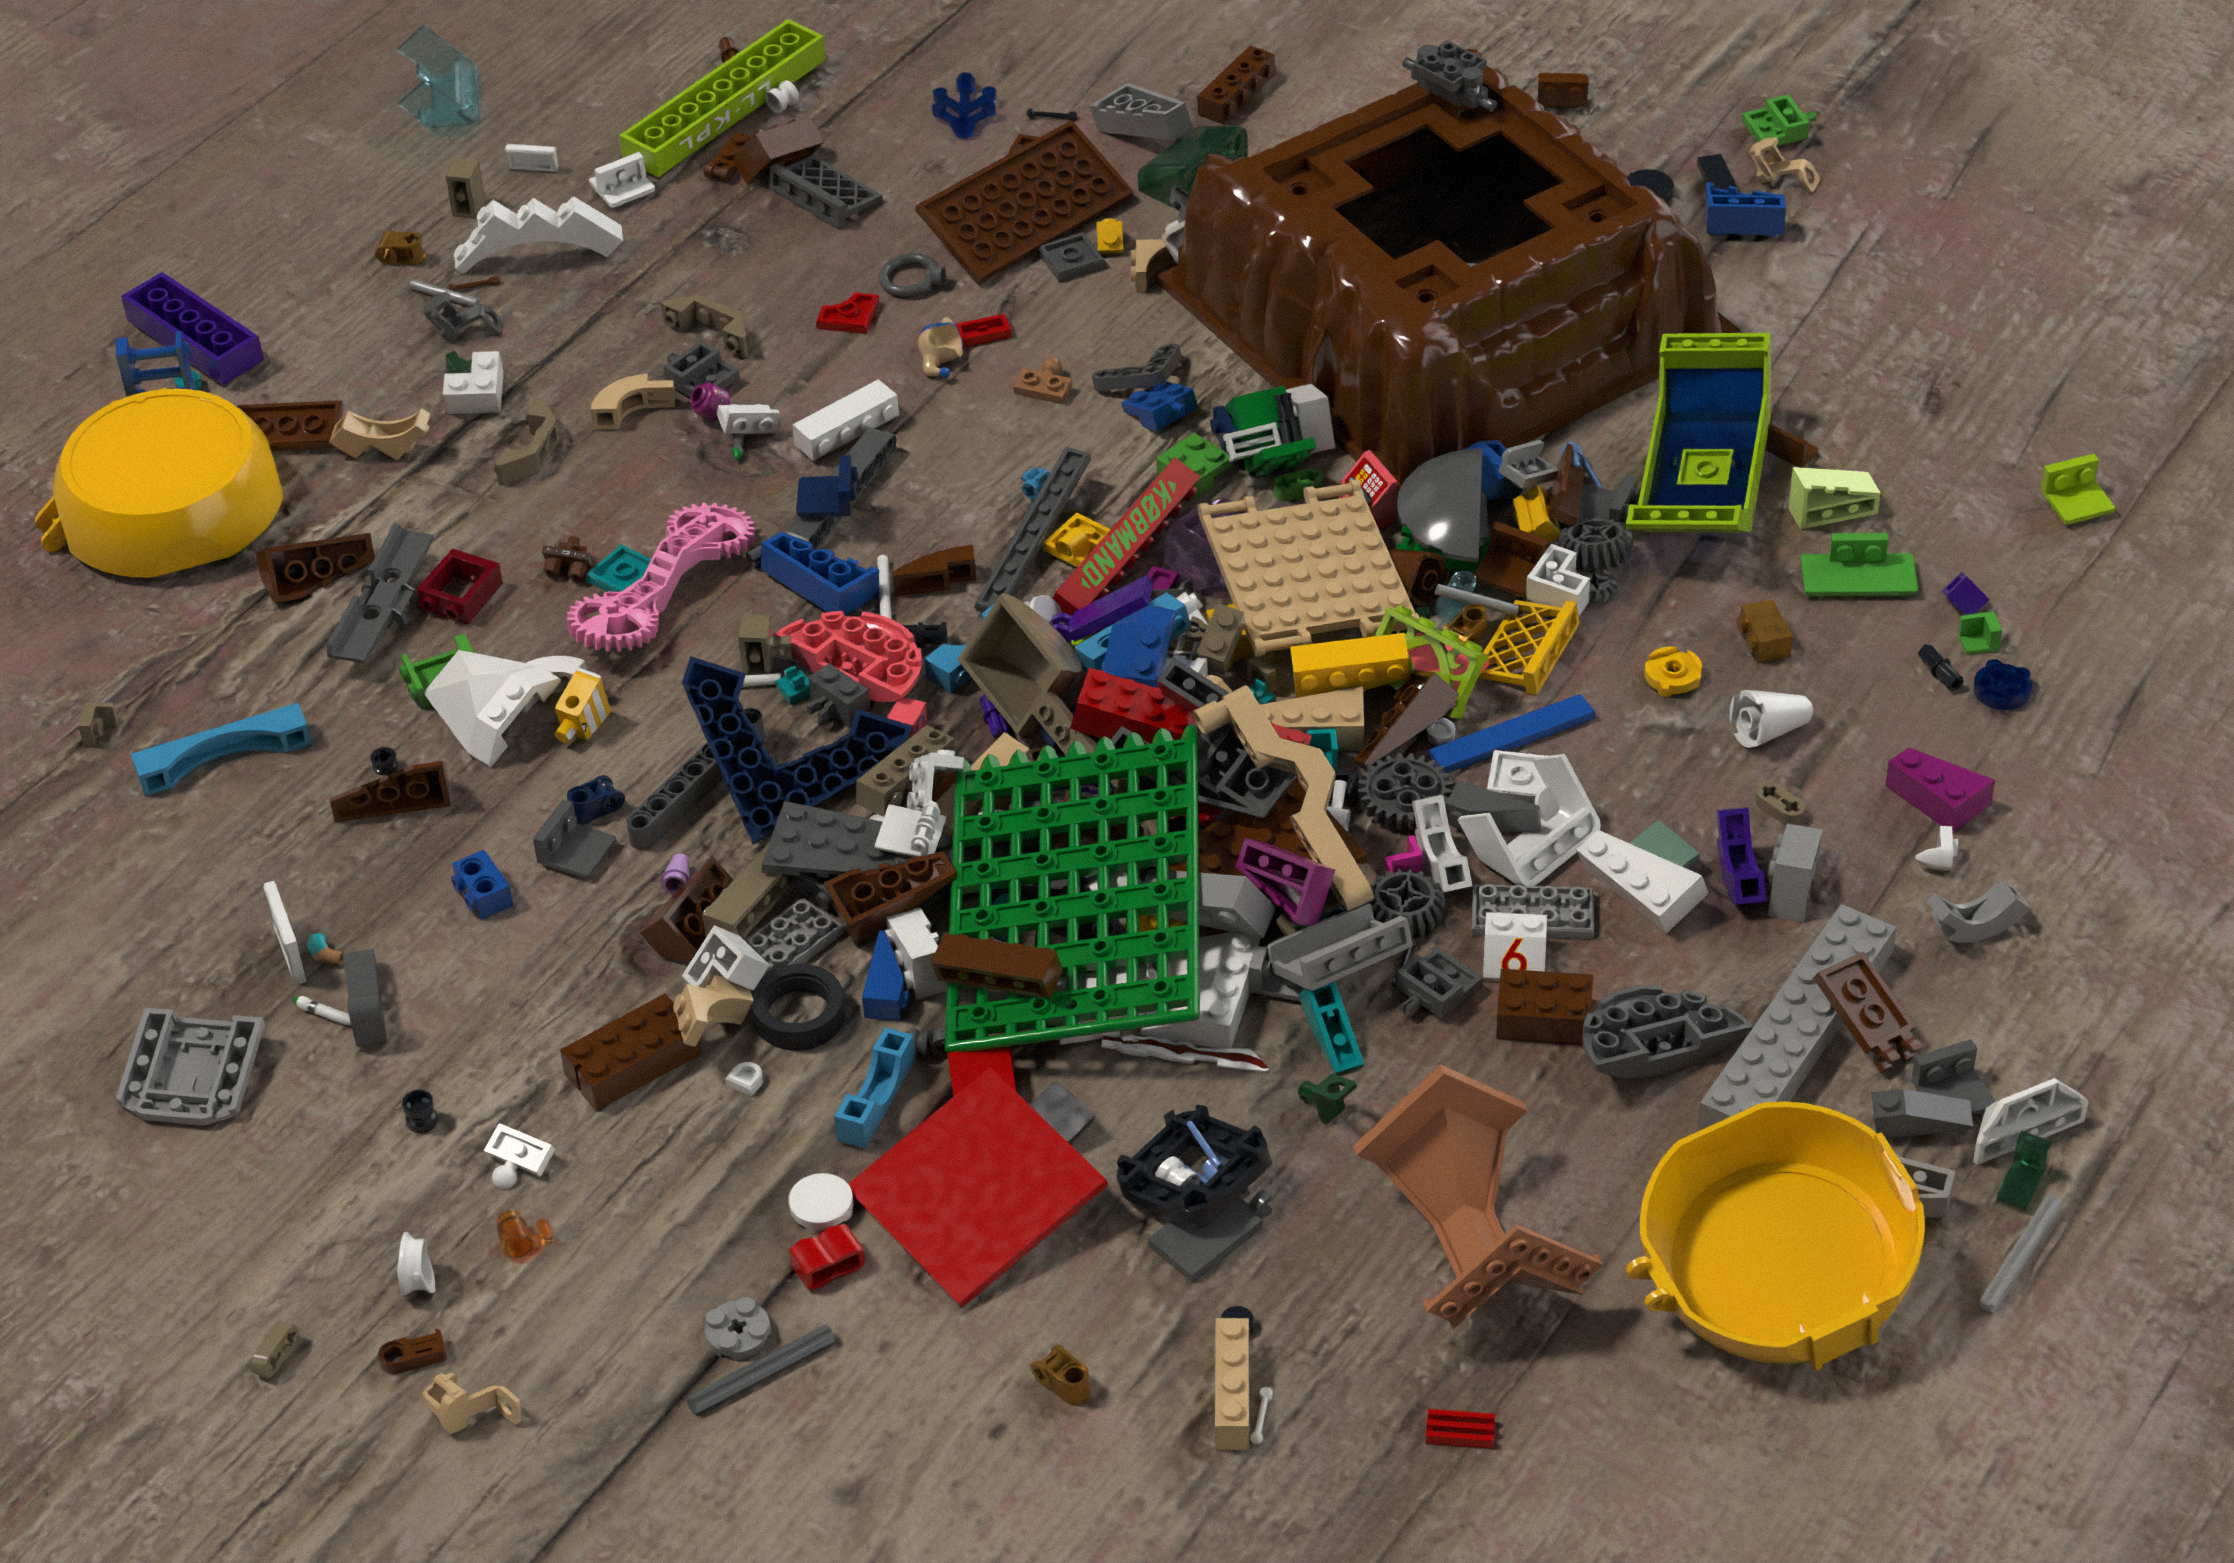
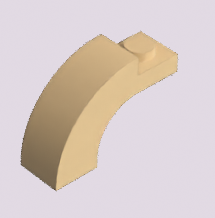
M648 374L626 377L608 385L598 393L591 404L590 411L593 430L620 429L622 420L631 412L639 409L675 408L674 381H649Z

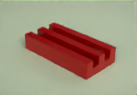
M1005 314L956 324L962 338L963 347L1012 337L1011 328Z
M1428 1409L1426 1444L1493 1449L1495 1414ZM1434 1429H1435V1430H1448V1431H1454V1432H1442V1431H1433V1430H1434ZM1467 1432L1487 1433V1435L1468 1434Z

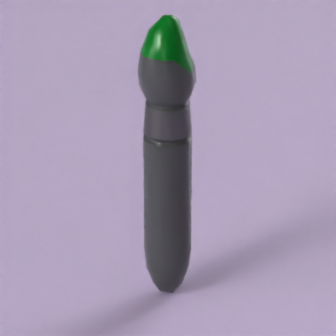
M744 434L733 435L732 454L735 460H739L743 456Z

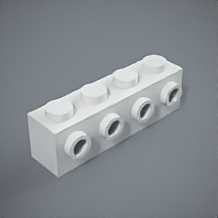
M878 379L792 425L794 445L814 461L863 435L868 428H876L899 415L898 396Z

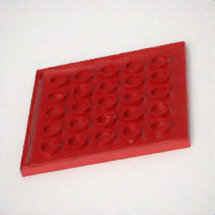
M991 1067L848 1183L852 1191V1197L960 1308H963L1109 1185L1107 1180Z

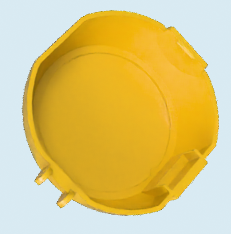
M167 387L159 390L131 395L120 400H113L111 404L92 414L76 428L66 442L56 465L52 485L53 496L36 515L35 523L38 529L46 531L41 538L42 547L46 551L54 552L62 548L64 540H66L72 555L93 568L115 575L151 578L228 558L236 554L266 530L276 516L284 497L268 440L259 426L246 413L231 402L211 393L191 389H167Z
M1787 1101L1759 1103L1678 1140L1662 1157L1646 1186L1641 1205L1640 1236L1645 1256L1632 1260L1626 1266L1625 1271L1631 1279L1652 1280L1657 1289L1649 1293L1644 1299L1648 1310L1674 1312L1688 1328L1713 1346L1730 1354L1763 1363L1798 1364L1807 1362L1814 1371H1818L1823 1368L1822 1364L1867 1343L1870 1345L1878 1343L1879 1327L1886 1322L1901 1304L1919 1267L1925 1231L1924 1208L1919 1199L1916 1184L1882 1132L1877 1134L1870 1127L1850 1116L1818 1105Z

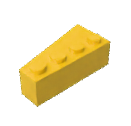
M1405 633L1290 647L1296 698L1363 686V691L1410 678Z

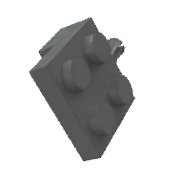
M703 341L698 342L681 355L671 352L667 357L669 363L664 366L665 381L673 380L674 388L691 397L693 390L703 383L709 382L725 389L740 378L739 370L721 360L720 351Z
M1436 947L1424 958L1416 955L1397 971L1396 988L1410 997L1400 1005L1402 1013H1405L1407 1016L1416 1008L1422 1006L1443 1019L1483 986L1482 976L1439 947Z

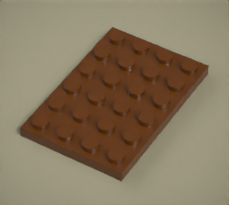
M1296 780L1289 786L1265 820L1235 812L1198 831L1199 873L1245 876L1236 867L1245 838L1266 842L1312 860L1294 830L1290 818L1291 815L1301 811L1306 792L1300 782ZM1326 810L1327 816L1356 863L1363 864L1367 862V853L1335 817ZM1187 862L1169 864V870L1187 872ZM1259 889L1276 906L1275 910L1281 908L1272 901V898L1264 890ZM1206 926L1212 935L1230 932Z

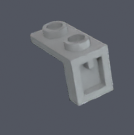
M1255 946L1248 968L1249 992L1300 1001L1299 994L1304 987L1274 974L1271 962L1268 960L1267 947Z

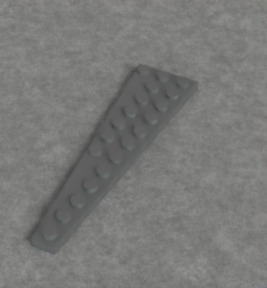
M784 801L762 862L761 872L798 876L800 872L817 873V877L829 878V874L841 875L849 870L861 868L862 871L879 868L878 864L889 863V866L906 863L909 858L913 857L874 848L882 821ZM941 834L935 853L944 851L952 864L953 836ZM981 845L964 848V863L981 860ZM993 845V858L1010 856V848ZM1022 851V854L1030 853V852ZM1094 875L1084 877L1089 881ZM1068 879L1051 881L1050 893L1058 895L1057 893L1064 886H1068ZM951 881L942 888H951ZM1039 883L1021 885V890L1028 891V895L1038 896ZM1009 887L1001 888L999 892L1009 893Z

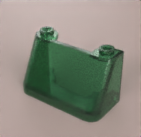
M1238 125L1193 128L1183 138L1177 140L1140 168L1137 174L1138 191L1176 209L1168 201L1171 197V189L1177 185L1190 194L1198 167L1205 165V158L1208 154L1224 155L1233 161L1239 157H1248L1247 130Z

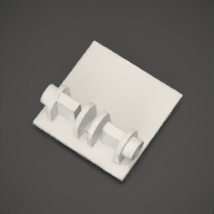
M933 801L925 804L922 811L889 804L874 848L912 857L933 854L936 851L946 816L940 815L938 804Z

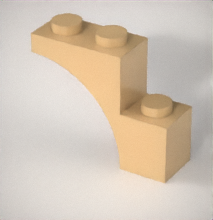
M1161 239L1136 240V250H1131V282H1136V292H1147V287L1152 277L1166 266L1176 263Z
M421 408L415 414L401 420L377 421L361 417L348 410L334 426L329 443L355 459L363 451L367 453L373 446L397 461L404 453L409 454L418 438L423 439L430 428L427 425L430 413Z
M715 975L710 985H707L705 988L686 984L682 994L677 995L673 1006L684 1044L696 1047L707 1024L728 1022L741 1025L753 1003L750 989L719 975Z

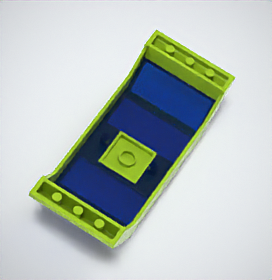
M1771 333L1662 334L1659 350V398L1638 505L1629 504L1626 529L1638 532L1751 533L1768 435V425L1770 424Z

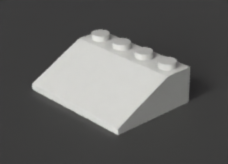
M1233 932L1199 937V1018L1195 1021L1141 1028V1035L1168 1038L1169 1040L1179 1042L1190 1041L1192 1044L1212 1048L1231 1049L1250 994L1248 968L1255 946H1260V938ZM1187 957L1169 960V977L1187 974ZM1187 1007L1169 1009V1011L1187 1009ZM1157 1011L1147 1012V1014L1157 1013Z

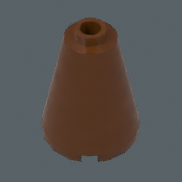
M1387 548L1411 603L1419 607H1429L1432 605L1429 602L1434 598L1439 599L1441 597L1435 595L1436 587L1438 584L1447 586L1449 579V569L1445 568L1444 563L1447 561L1443 556L1435 552Z

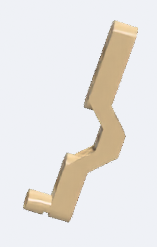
M1246 685L1222 696V700L1219 702L1212 701L1194 710L1195 722L1204 735L1230 723L1258 769L1268 766L1295 774L1305 790L1306 796L1301 811L1291 815V822L1312 860L1336 869L1330 885L1335 898L1342 909L1347 912L1373 900L1374 894L1367 879L1326 814L1335 785V771L1322 750L1280 738L1253 693Z

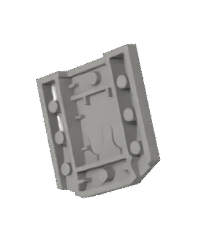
M144 1008L116 1095L118 1104L146 1121L205 1126L237 1116L265 1027L263 1018L233 1015L232 1021L177 1017L174 1010Z

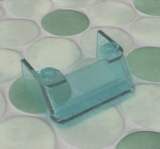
M423 24L398 47V51L416 64V75L421 81L420 84L399 101V106L417 118L424 127L442 128L471 125L480 118L478 69L468 57Z

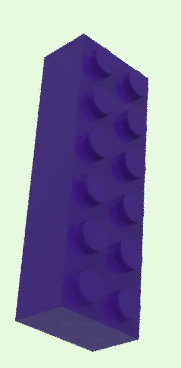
M163 272L121 296L127 321L165 347L175 346L176 332L181 331L183 341H188L190 347L188 362L221 385H225L264 361L258 335Z

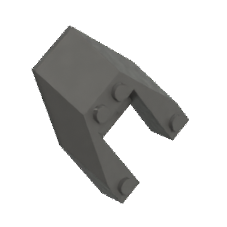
M1173 658L1157 679L1162 694L1191 713L1212 701L1219 702L1222 700V696L1229 694L1228 691L1176 658ZM1194 722L1193 725L1197 728L1198 803L1265 820L1295 780V774L1268 766L1258 769L1230 723L1204 735L1196 722ZM1123 726L1120 727L1111 739L1115 749L1123 748L1127 737L1132 733ZM1186 769L1168 772L1169 786L1186 784ZM1157 774L1139 776V780L1157 788Z

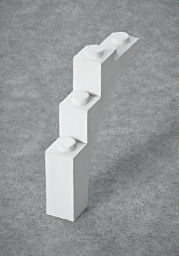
M574 196L567 203H563L558 212L534 198L527 205H523L517 214L492 200L486 207L484 206L479 210L477 214L478 228H475L470 238L455 250V269L464 274L477 262L497 251L530 242L554 241L571 243L589 248L608 257L623 241L622 226Z

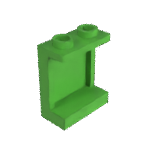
M465 634L454 637L456 650L412 664L407 654L401 655L403 666L398 667L400 676L404 683H409L407 688L412 701L417 699L421 709L432 707V704L424 695V691L456 652L462 650L474 653Z

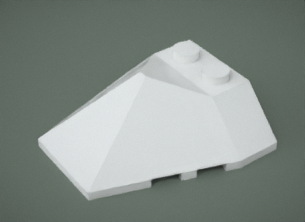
M458 650L424 691V695L467 753L491 768L508 747L501 736L533 696L545 702L561 682V679L538 665Z

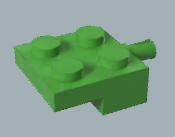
M1790 95L1767 99L1765 108L1742 113V122L1756 142L1768 137H1777L1779 142L1776 146L1808 139L1810 122L1817 119L1814 111L1802 113Z
M1196 433L1191 434L1156 458L1157 475L1176 457L1200 476L1195 486L1199 490L1193 497L1194 499L1214 486V477L1233 465V462L1229 461L1228 453Z

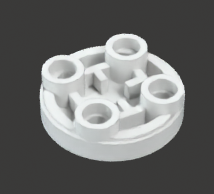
M827 1173L809 1175L798 1181L790 1191V1213L797 1223L805 1227L808 1233H820L823 1229L836 1226L852 1217L853 1197L851 1188L845 1180L836 1175Z

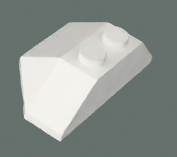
M2053 1078L1992 1103L1986 1107L1976 1141L1974 1163L1979 1165L2084 1122L2088 1100L2085 1096Z

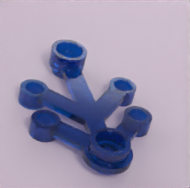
M968 72L959 74L956 79V90L960 93V103L950 98L945 88L939 87L933 90V100L936 103L932 105V115L951 124V130L954 132V135L961 139L971 137L974 134L977 123L996 114V104L993 101L997 99L996 88L992 86L984 87L982 95L970 102V94L976 90L975 78ZM947 107L958 113L959 117L947 112ZM981 107V111L969 117L970 113Z

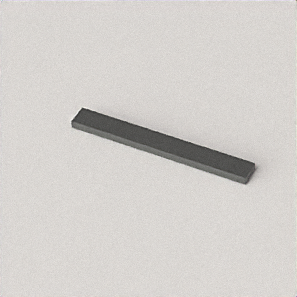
M1065 447L975 602V611L983 613L997 601L1001 593H1007L1011 596L1015 594L1043 542L1091 461L1090 453Z

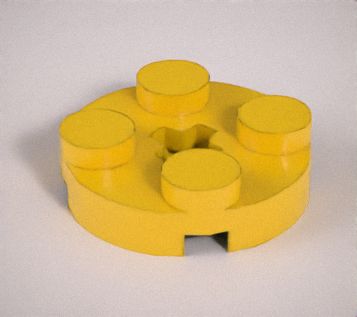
M1662 647L1653 651L1649 655L1648 661L1645 662V679L1651 687L1657 690L1660 696L1671 697L1673 694L1686 693L1700 686L1702 663L1699 657L1687 650L1686 654L1678 651V647ZM1671 668H1672L1674 671H1677V672H1671V671H1668V669H1671Z

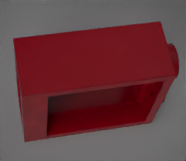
M452 548L418 587L417 592L421 610L468 625L503 584L500 564ZM453 577L475 583L463 598L441 592Z

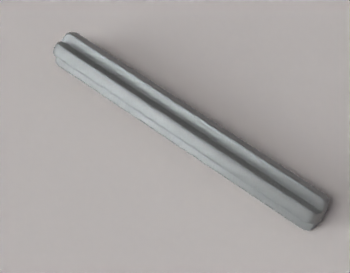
M2049 1194L2044 1198L1980 1298L1979 1307L1981 1310H1985L1989 1314L1996 1312L2060 1211L2062 1200L2059 1197Z

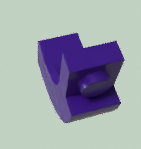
M1749 808L1717 810L1719 861L1726 890L1731 901L1735 904L1765 902L1764 871L1757 867L1753 854Z

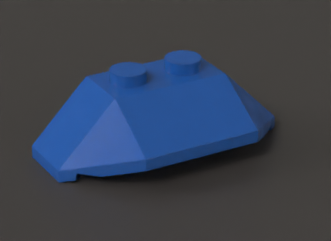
M1147 606L1112 624L1102 671L1151 687L1160 688L1157 679L1164 671L1176 610Z

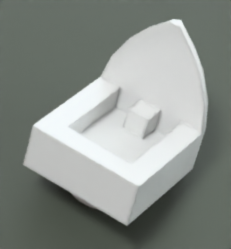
M1940 826L1937 848L1925 850L1917 854L1915 859L1931 869L1951 871L1953 857L1958 855V839H1953L1952 826Z

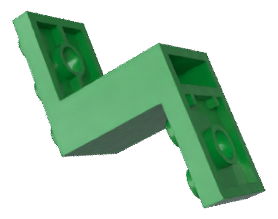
M1285 385L1233 397L1224 406L1238 431L1274 422L1277 424L1282 445L1262 449L1254 457L1244 459L1248 475L1256 473L1257 477H1263L1272 474V470L1282 467V471L1297 468L1298 464L1303 463V459L1310 457L1309 454L1316 448L1314 437L1283 444L1280 423L1276 421L1279 417L1274 396L1287 393ZM1272 430L1242 437V442L1273 435ZM1275 440L1242 448V452L1274 445Z

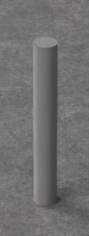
M412 279L409 285L412 290L432 296L447 291L450 293V301L473 307L480 304L479 298Z
M1438 584L1435 590V595L1468 604H1480L1487 609L1516 616L1518 613L1519 605L1441 584Z

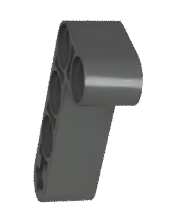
M368 949L343 954L349 998L347 999V1006L356 1046L387 1041L374 950Z

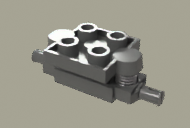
M1446 40L1437 47L1428 44L1423 45L1418 49L1417 61L1410 57L1403 60L1402 66L1411 70V78L1419 82V87L1458 107L1462 104L1469 108L1482 106L1490 112L1496 109L1497 102L1487 98L1488 88L1481 85L1483 84V71L1487 69L1486 59Z

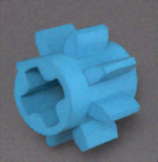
M1035 466L1031 471L1027 470L1021 477V480L1025 482L1021 486L1024 495L1031 500H1035L1050 472L1044 468L1037 469Z

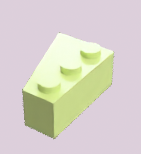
M1793 467L1788 509L1801 530L1878 514L1881 493L1868 472Z

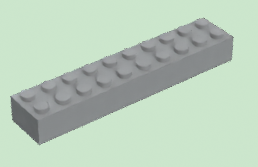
M1840 904L1701 1100L1698 1128L1704 1129L1759 1103L1789 1102L1844 1023L1813 977L1819 971L1861 952L1866 954L1879 973L1893 953L1896 934L1895 926Z

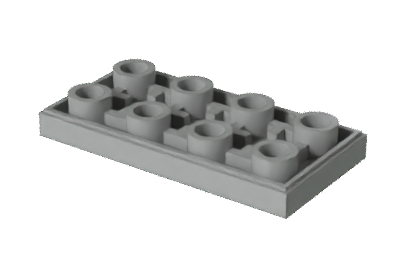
M1473 885L1472 936H1485L1486 912L1547 915L1546 938L1593 939L1594 937L1593 888Z
M802 897L746 939L745 942L769 964L763 975L764 977L769 972L783 966L807 963L842 936L845 930L842 924Z

